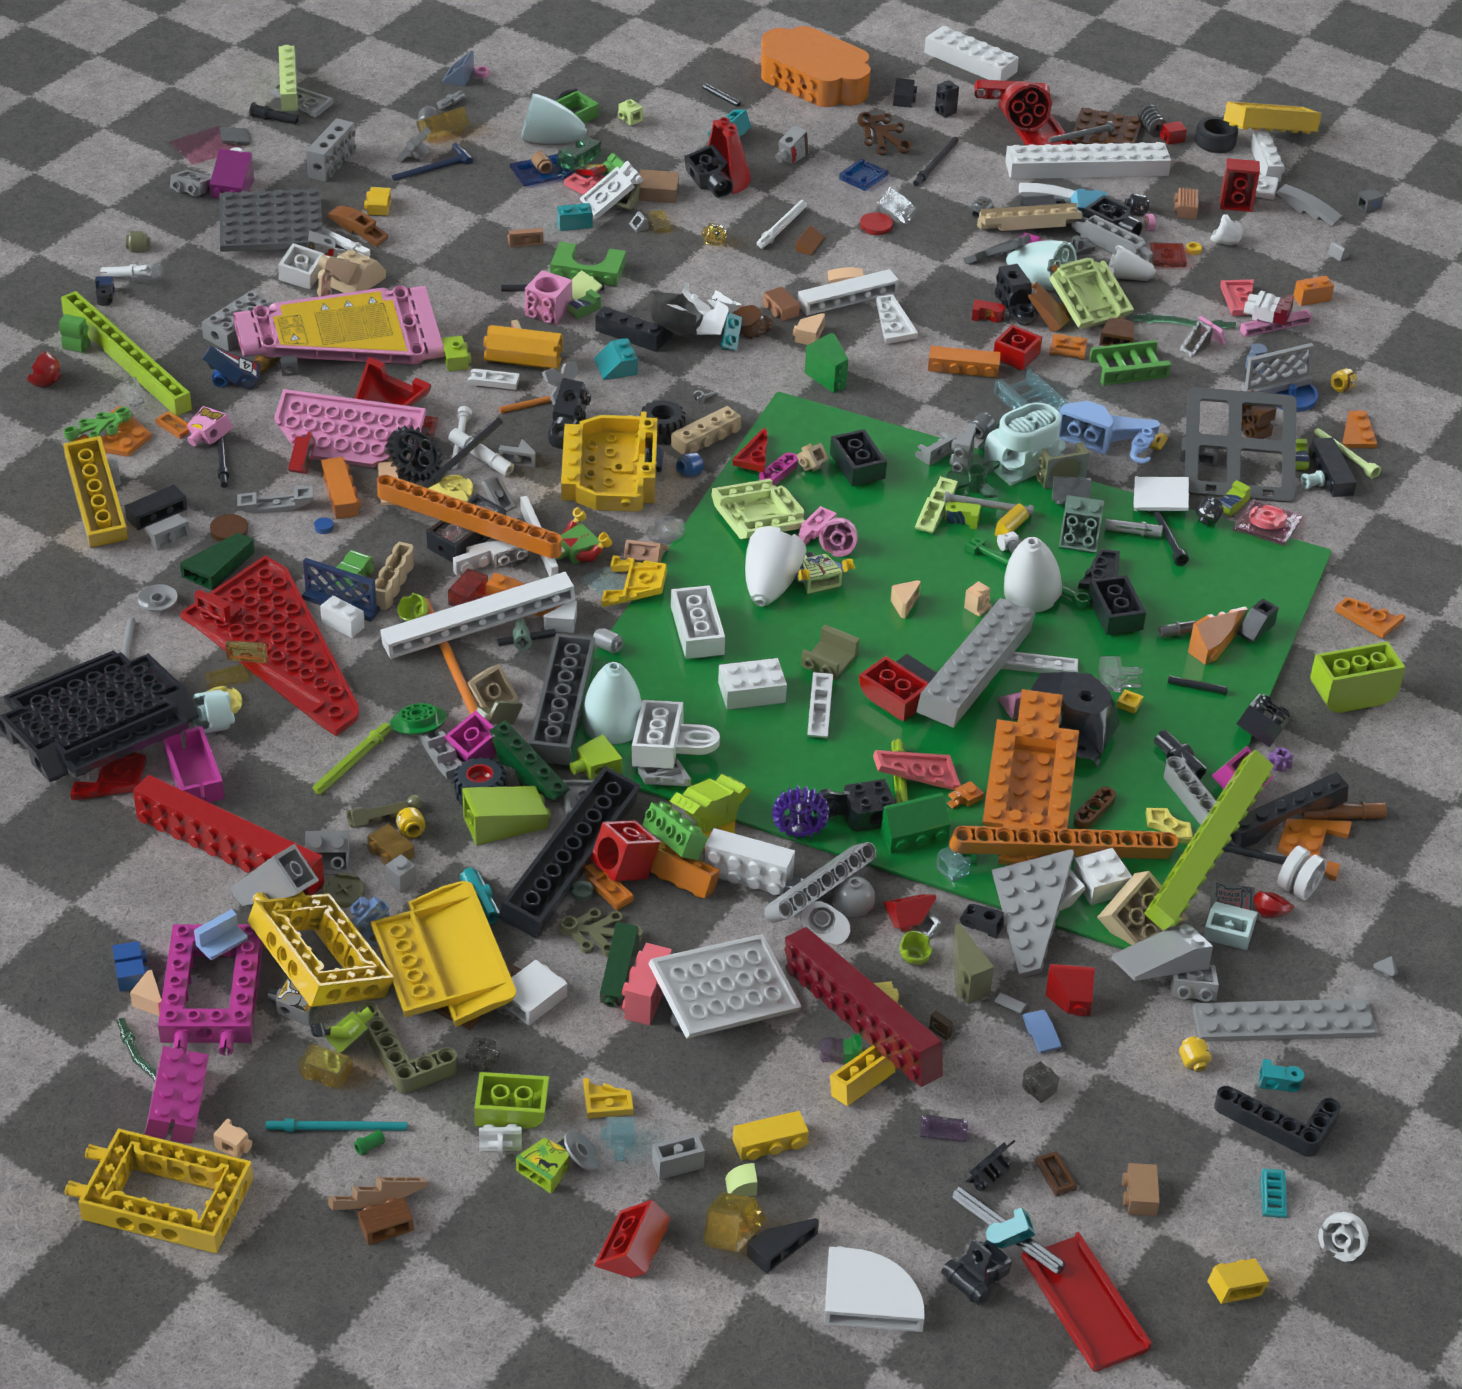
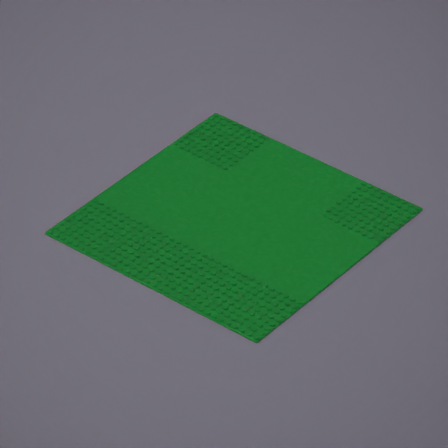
M776 392L670 544L669 550H666L662 556L661 563L667 565V575L662 594L633 600L629 603L611 629L612 632L622 636L623 646L621 650L611 653L598 648L595 652L588 689L594 677L606 664L617 662L624 666L634 679L642 701L683 702V724L706 725L716 729L720 736V744L715 751L703 755L677 754L676 757L691 778V786L708 779L716 781L723 774L734 778V780L736 779L752 789L739 805L735 822L837 856L851 846L870 842L876 849V856L871 862L866 864L867 866L1002 910L992 870L1009 865L998 864L999 854H977L978 863H956L955 852L951 850L949 842L954 830L959 826H982L997 719L1018 722V718L1013 720L1010 718L998 698L1022 692V689L1031 690L1041 673L1000 669L954 728L917 712L903 722L868 699L859 683V675L884 656L896 662L908 654L938 673L990 611L989 609L979 617L965 609L966 590L978 581L991 588L989 596L991 608L1000 598L1006 599L1004 595V578L1007 566L981 552L973 555L965 551L964 545L978 536L986 540V547L1010 559L1012 555L1010 549L1001 551L997 543V536L995 535L998 521L1009 511L981 507L977 529H971L970 525L948 523L945 520V514L933 534L915 529L927 497H930L939 478L944 477L958 481L954 495L1016 505L1020 503L1028 507L1033 505L1032 517L1029 516L1013 532L1018 535L1019 540L1036 537L1043 541L1057 561L1062 586L1074 592L1088 594L1089 590L1078 589V584L1084 578L1087 569L1091 567L1100 549L1120 551L1118 576H1128L1146 611L1143 630L1106 635L1091 603L1086 608L1080 609L1077 608L1072 599L1061 594L1053 607L1035 613L1031 632L1015 652L1078 659V672L1092 674L1110 691L1115 707L1117 700L1125 689L1143 696V701L1135 714L1116 707L1120 724L1101 754L1100 766L1096 768L1093 760L1080 758L1076 755L1067 829H1078L1073 823L1075 812L1099 788L1110 787L1116 792L1114 805L1088 830L1162 832L1154 828H1148L1146 808H1168L1174 818L1191 823L1194 837L1201 825L1164 780L1167 757L1154 743V738L1160 731L1166 730L1181 744L1186 743L1190 745L1194 752V757L1207 768L1206 774L1200 781L1217 801L1224 789L1212 775L1246 746L1249 747L1253 736L1236 723L1258 694L1262 696L1265 694L1270 697L1332 551L1328 548L1223 518H1219L1216 524L1209 523L1207 526L1198 521L1199 516L1192 509H1188V511H1160L1180 549L1185 550L1189 556V561L1186 565L1177 566L1172 559L1173 550L1163 532L1161 537L1150 535L1142 537L1140 536L1141 534L1105 531L1106 519L1142 523L1143 521L1146 524L1153 525L1159 524L1152 511H1134V493L1091 481L1090 499L1104 501L1096 553L1059 548L1065 504H1056V501H1052L1053 488L1044 489L1041 482H1038L1037 475L1010 486L983 463L984 450L975 447L966 475L952 473V465H950L951 454L929 466L915 456V452L922 451L917 446L923 444L929 447L933 443L938 442L940 437L783 392ZM763 428H766L768 441L765 468L785 453L797 455L802 452V447L810 443L812 446L822 443L829 459L821 463V468L812 471V469L804 471L798 459V467L775 486H783L791 493L804 509L803 519L805 521L821 506L837 513L836 518L850 520L857 529L858 540L855 548L843 557H835L832 555L833 553L825 551L820 544L819 536L815 539L811 538L805 545L806 553L813 552L815 556L827 554L832 560L840 564L843 560L853 559L855 569L842 573L840 587L807 594L804 583H797L794 579L779 598L769 605L761 607L752 601L746 582L745 565L750 538L740 539L714 506L711 493L712 488L759 481V471L733 466L732 459ZM865 429L887 460L886 479L851 486L830 455L831 436ZM800 529L784 531V533L791 536L795 534L799 537ZM916 580L921 581L920 595L905 619L901 618L891 602L892 586ZM710 585L725 635L724 655L685 659L671 609V589ZM1262 599L1279 607L1275 625L1254 643L1236 634L1218 659L1206 665L1188 653L1192 633L1181 634L1180 637L1175 635L1164 638L1159 637L1158 626L1174 624L1176 621L1179 623L1197 622L1207 615L1218 616L1220 612L1227 614L1230 610L1241 607L1248 608V614L1250 609ZM828 625L860 638L859 652L838 679H833L828 738L807 737L814 671L801 666L802 651L805 649L811 652L820 642L822 627ZM778 658L787 684L786 703L727 710L718 683L719 665ZM1170 675L1228 687L1227 695L1169 684L1168 678ZM583 712L571 763L577 761L578 747L593 740L583 728ZM633 739L621 744H611L622 757L621 775L640 784V791L671 800L676 792L683 795L688 787H691L645 784L638 774V767L632 766ZM897 739H901V742L904 743L905 752L950 755L960 785L971 781L984 792L982 800L968 807L963 803L957 808L952 809L947 802L952 800L949 794L954 790L906 778L908 801L938 793L944 794L951 824L948 840L894 853L889 852L881 837L882 828L856 832L849 827L843 814L829 818L825 828H821L819 834L814 832L813 837L806 835L804 839L801 836H797L795 839L793 834L787 837L785 832L780 833L779 827L775 826L772 818V807L776 797H781L782 791L788 793L789 787L792 790H796L797 785L800 789H804L807 786L809 791L815 788L816 793L822 789L843 792L845 785L885 779L895 799L894 775L879 772L873 755L876 750L892 751L891 743ZM1097 806L1090 807L1092 810H1100ZM789 809L784 812L786 816L789 814ZM1178 843L1172 856L1168 859H1120L1131 876L1135 873L1150 871L1157 881L1163 885L1187 848L1188 843ZM1074 859L1071 864V871L1073 870ZM1082 893L1072 906L1060 910L1055 920V928L1122 950L1132 946L1111 934L1097 918L1112 899L1090 905Z

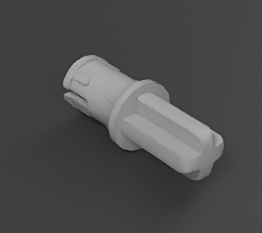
M459 90L452 95L448 94L446 98L437 102L438 109H445L451 105L455 106L456 103L465 99L464 93Z

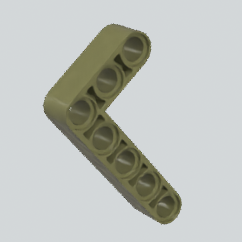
M372 1001L360 1003L357 1009L358 1012L366 1005L375 1015L365 1024L368 1029L363 1033L398 1091L408 1093L448 1078L457 1072V1052L450 1047L441 1048L409 1060L376 1003Z

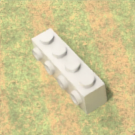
M1269 131L1253 132L1250 148L1255 160L1260 161L1261 174L1279 178L1280 182L1285 166L1281 162V156L1278 155L1273 138L1270 136Z

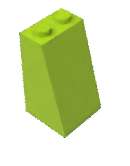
M535 786L470 787L462 789L463 817L476 846L549 828L548 820H551V813L549 808H545L543 795L538 793Z

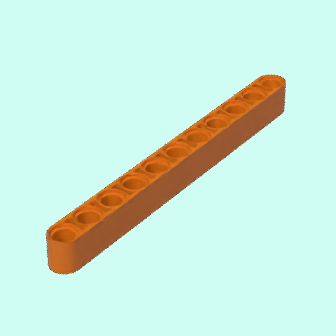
M381 475L377 478L378 497L382 500L548 558H558L562 554V537L558 533L390 475Z
M959 826L954 830L949 846L952 851L962 854L1047 856L1073 849L1075 857L1113 848L1119 858L1168 859L1172 856L1178 845V838L1171 832Z

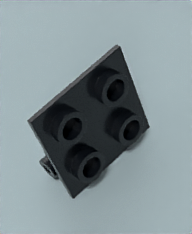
M1013 1140L1008 1145L1003 1142L969 1172L972 1176L966 1182L968 1183L972 1179L974 1187L978 1191L985 1190L991 1183L995 1182L997 1178L1010 1169L1012 1162L1008 1157H1004L1002 1153L1016 1141Z

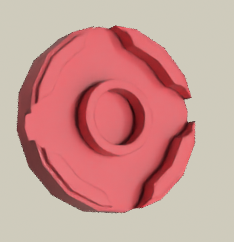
M1263 505V508L1256 506L1250 511L1249 520L1257 527L1279 529L1286 525L1287 514H1284V511L1278 507Z

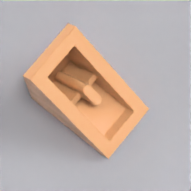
M916 580L892 586L891 602L901 618L905 619L920 595L921 581Z
M148 970L130 992L132 1006L159 1016L162 1000L153 972Z

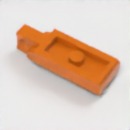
M592 863L585 867L584 876L588 878V882L593 885V889L616 911L633 902V894L620 882L612 881L603 870L599 871Z

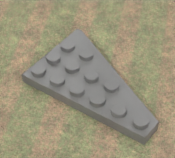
M1073 849L992 870L1020 977L1042 973L1044 959L1048 952V944L1050 938H1052L1056 924L1055 920L1059 914L1060 902L1065 893L1072 861L1075 858Z

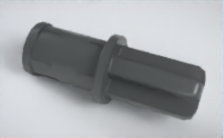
M1176 621L1174 624L1158 626L1159 637L1164 638L1175 635L1180 637L1181 634L1192 633L1193 624L1196 621L1182 623Z

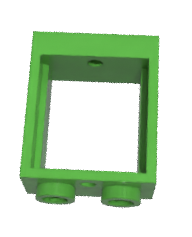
M579 91L556 100V102L569 110L575 107L582 109L574 114L583 123L599 117V103Z

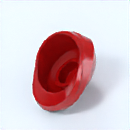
M1259 891L1253 897L1255 908L1261 914V917L1265 919L1283 916L1290 913L1294 908L1293 904L1272 892Z

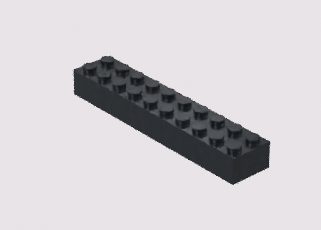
M604 766L504 899L498 918L537 938L572 890V884L580 879L585 872V867L591 864L592 860L590 858L602 823L622 821L636 802L641 785Z

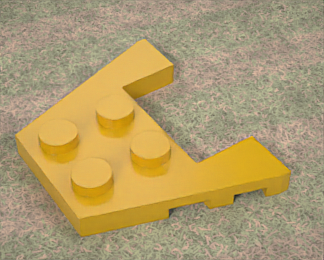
M613 556L610 565L611 572L628 571L623 590H604L601 603L602 607L662 594L667 575V565L646 560L640 563L635 562L634 558L622 560L620 556Z

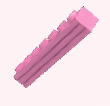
M1307 309L1291 312L1286 326L1261 320L1241 323L1240 332L1245 337L1303 325L1311 323L1312 314Z

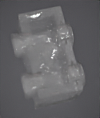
M891 187L878 201L881 206L880 210L886 215L891 214V218L896 223L907 224L918 211L909 200Z

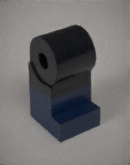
M96 276L97 304L108 306L113 301L115 289L113 276Z

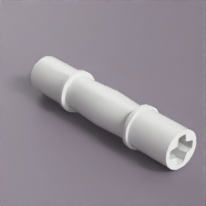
M454 428L448 436L449 441L462 449L474 439L458 428ZM481 443L470 452L477 459L485 462L490 468L495 469L504 476H508L514 469L513 463L503 458L499 453H494Z

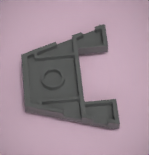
M1027 234L963 259L965 264H969L990 255L997 257L1004 253H1010L1031 241V238Z

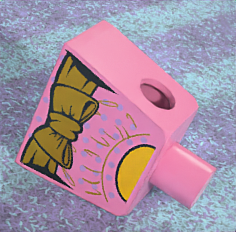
M203 406L188 423L187 427L191 435L187 438V441L194 447L199 442L210 445L232 430L233 426L227 414Z

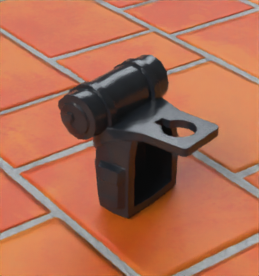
M974 1239L971 1241L967 1254L959 1261L955 1258L949 1260L943 1266L941 1274L946 1277L950 1284H953L963 1292L971 1302L974 1301L980 1305L990 1296L991 1289L988 1286L1009 1274L1012 1260L990 1241L978 1242Z

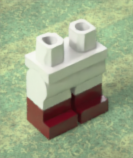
M1260 291L1259 295L1249 294L1248 301H1246L1244 306V313L1251 314L1252 320L1257 321L1259 319L1286 326L1292 312L1294 295H1287L1286 298L1275 297L1271 293L1265 294V291Z

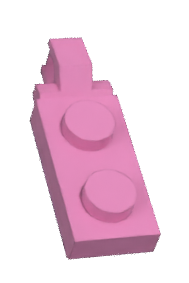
M820 506L801 524L799 538L806 545L811 538L815 539L819 536L822 527L829 520L836 518L837 513Z

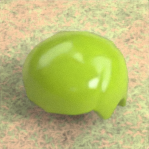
M412 593L409 597L404 596L401 598L397 613L405 621L427 615L428 603L424 596Z
M917 931L905 933L899 946V952L903 960L910 965L919 966L927 963L933 951L929 945L930 938Z

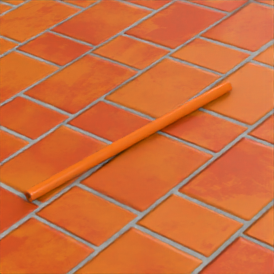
M425 598L428 603L427 615L435 613L430 600ZM448 641L440 643L439 647L471 715L478 708Z

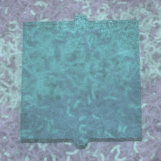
M609 566L598 571L594 570L593 573L583 577V580L600 596L603 595L604 590H619L623 588L626 582L616 572H611V567Z

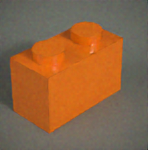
M1327 276L1298 280L1295 285L1294 298L1300 306L1331 301L1334 284Z

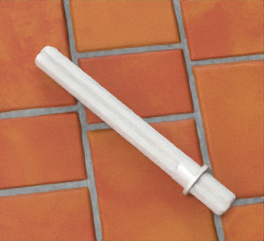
M800 200L770 230L762 234L757 242V246L763 249L767 244L773 243L774 238L807 207V203L804 200Z
M322 227L323 235L335 238L336 245L370 257V249L362 246L361 243H355Z

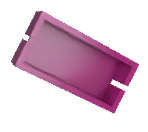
M202 726L184 730L186 748L182 747L181 733L162 740L163 752L175 787L207 802L225 799L223 781Z
M163 1046L158 1063L145 1135L165 1140L170 1122H173L175 1124L170 1141L192 1143L209 1055L188 1051V1054H184L183 1049Z

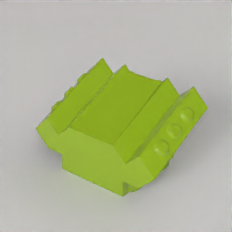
M721 774L716 781L708 779L688 787L683 795L676 792L670 802L684 809L685 814L692 817L696 822V826L706 833L714 828L735 821L739 805L752 789L730 776L727 777Z

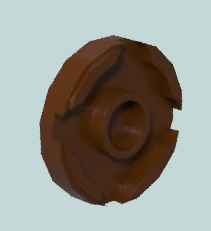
M236 514L218 516L210 523L211 536L220 542L236 533L246 536L248 533V523L245 518Z

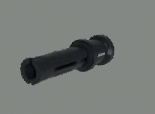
M252 102L250 105L249 115L252 117L255 115L265 120L270 118L294 125L299 120V115L271 109L268 105L261 106L257 105L256 102Z

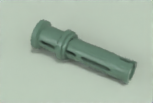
M525 617L513 620L515 627L512 633L514 646L521 651L529 649L532 641L530 630L526 627Z

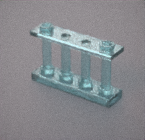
M1027 369L1026 380L1008 385L1002 379L995 381L994 395L1011 410L1029 404L1025 400L1039 395L1043 400L1035 403L1051 405L1058 412L1064 404H1069L1031 369ZM1027 386L1033 389L1021 395L1015 392Z

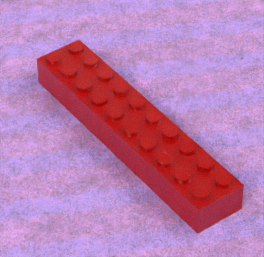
M151 775L144 778L133 789L136 816L141 823L150 824L160 832L169 833L175 839H181L189 843L193 848L198 847L206 851L210 856H217L227 864H234L246 873L254 871L276 854L295 844L319 880L304 889L303 892L306 896L315 895L322 888L324 883L322 855Z

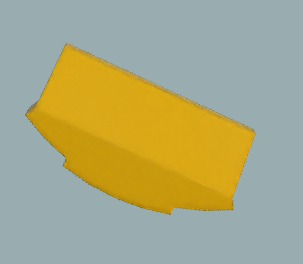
M1164 433L1155 435L1150 448L1160 451L1169 437Z

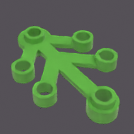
M129 407L118 408L115 410V413L100 412L95 415L96 419L84 418L79 420L80 429L77 426L66 427L63 430V434L69 442L75 441L79 438L80 434L91 430L93 431L88 434L89 438L101 436L100 433L105 428L108 435H114L118 433L117 427L122 422L129 421L133 413L129 410Z

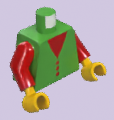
M576 507L573 510L574 520L570 521L561 534L562 554L556 559L560 560L567 557L573 564L593 562L597 557L602 556L603 547L611 546L612 540L606 532L601 533L597 538L582 523L578 524L579 521L581 522L586 519V513L584 511L581 512L580 508Z

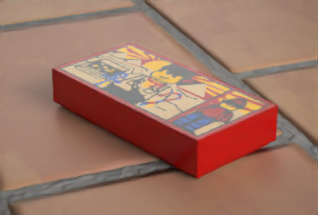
M586 164L575 170L578 175L596 176L605 172L607 168L604 164Z

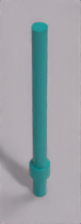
M285 1118V1121H266V1130H284L286 1133H294V1130L376 1131L379 1129L380 1131H407V1122L295 1121V1118Z

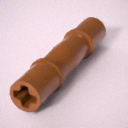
M1384 802L1343 803L1330 810L1312 809L1301 812L1302 819L1309 820L1362 819L1363 821L1365 819H1385L1387 809Z

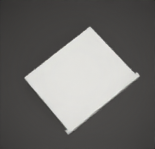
M1135 477L1134 511H1188L1189 477Z

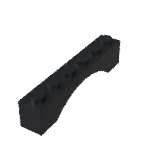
M1335 772L1249 811L1245 818L1238 822L1239 828L1230 837L1241 847L1246 848L1256 844L1274 827L1296 814L1312 809L1330 810L1348 802L1349 785L1338 772Z

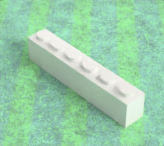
M888 269L798 291V302L800 303L801 310L807 316L876 299L878 296L898 293L899 279Z

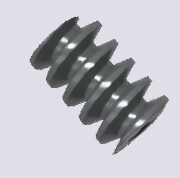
M1147 105L1138 113V118L1142 121L1152 137L1160 136L1163 124L1166 121L1154 105Z

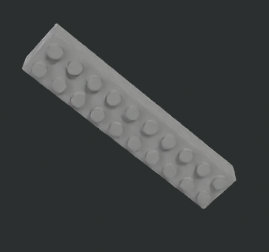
M1000 598L921 692L917 713L954 728L1013 652L1031 632L1036 612Z

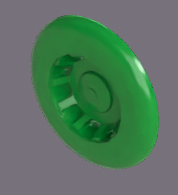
M416 703L404 707L390 720V726L401 734H424L441 727L446 721L447 714L443 709L431 704Z

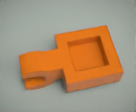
M969 781L955 788V791L949 794L952 800L947 802V804L952 809L957 808L963 803L968 807L982 800L984 792Z

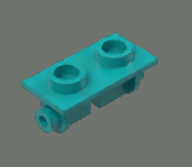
M730 312L727 313L723 330L725 332L720 343L721 349L728 350L729 348L737 351L742 317Z

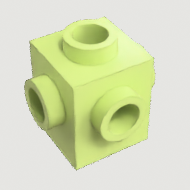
M632 99L626 100L619 104L618 116L625 123L632 126L643 121V107Z

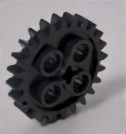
M404 425L402 428L398 427L387 438L385 447L388 449L385 453L390 455L387 460L393 462L390 466L397 467L396 473L401 471L402 477L408 475L409 481L414 477L415 482H418L419 479L424 482L426 479L429 480V476L432 473L437 472L441 468L440 464L443 461L440 457L442 454L438 453L441 448L435 447L437 441H431L432 435L426 436V430L421 433L419 427L414 430L412 425L409 428Z

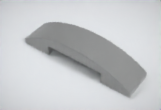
M313 485L294 487V494L257 498L256 492L237 494V507L239 510L250 513L295 510L313 501Z

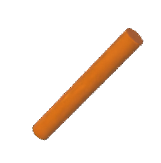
M550 396L501 406L499 411L503 414L552 403Z

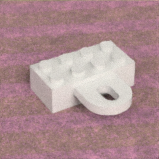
M643 700L632 742V766L674 769L677 754L703 755L715 751L720 744L719 733L710 726L683 724V702Z

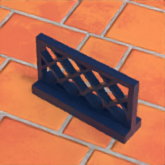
M309 558L303 560L305 592L302 594L303 600L322 605L329 598L335 596L364 612V620L372 622L380 612V606H377L375 580ZM310 566H311V567H314V568L317 570L318 573L315 574V573L310 569ZM326 572L331 573L335 579L332 580ZM320 575L326 580V584L319 579ZM344 578L349 579L353 584L349 585ZM339 581L345 589L341 590L335 582ZM361 583L369 585V590L367 591ZM356 587L362 594L358 595L353 588Z

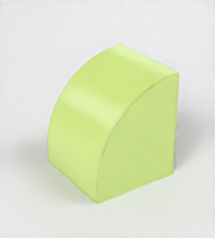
M754 1163L740 1165L727 1174L725 1180L729 1198L757 1195V1176Z

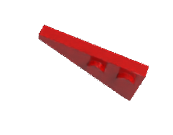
M763 428L732 459L733 466L765 472L768 441L766 428Z

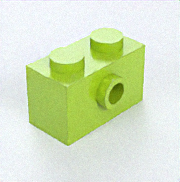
M462 335L441 338L444 347L443 358L447 371L469 369L471 354L470 352L468 353V344L464 342Z

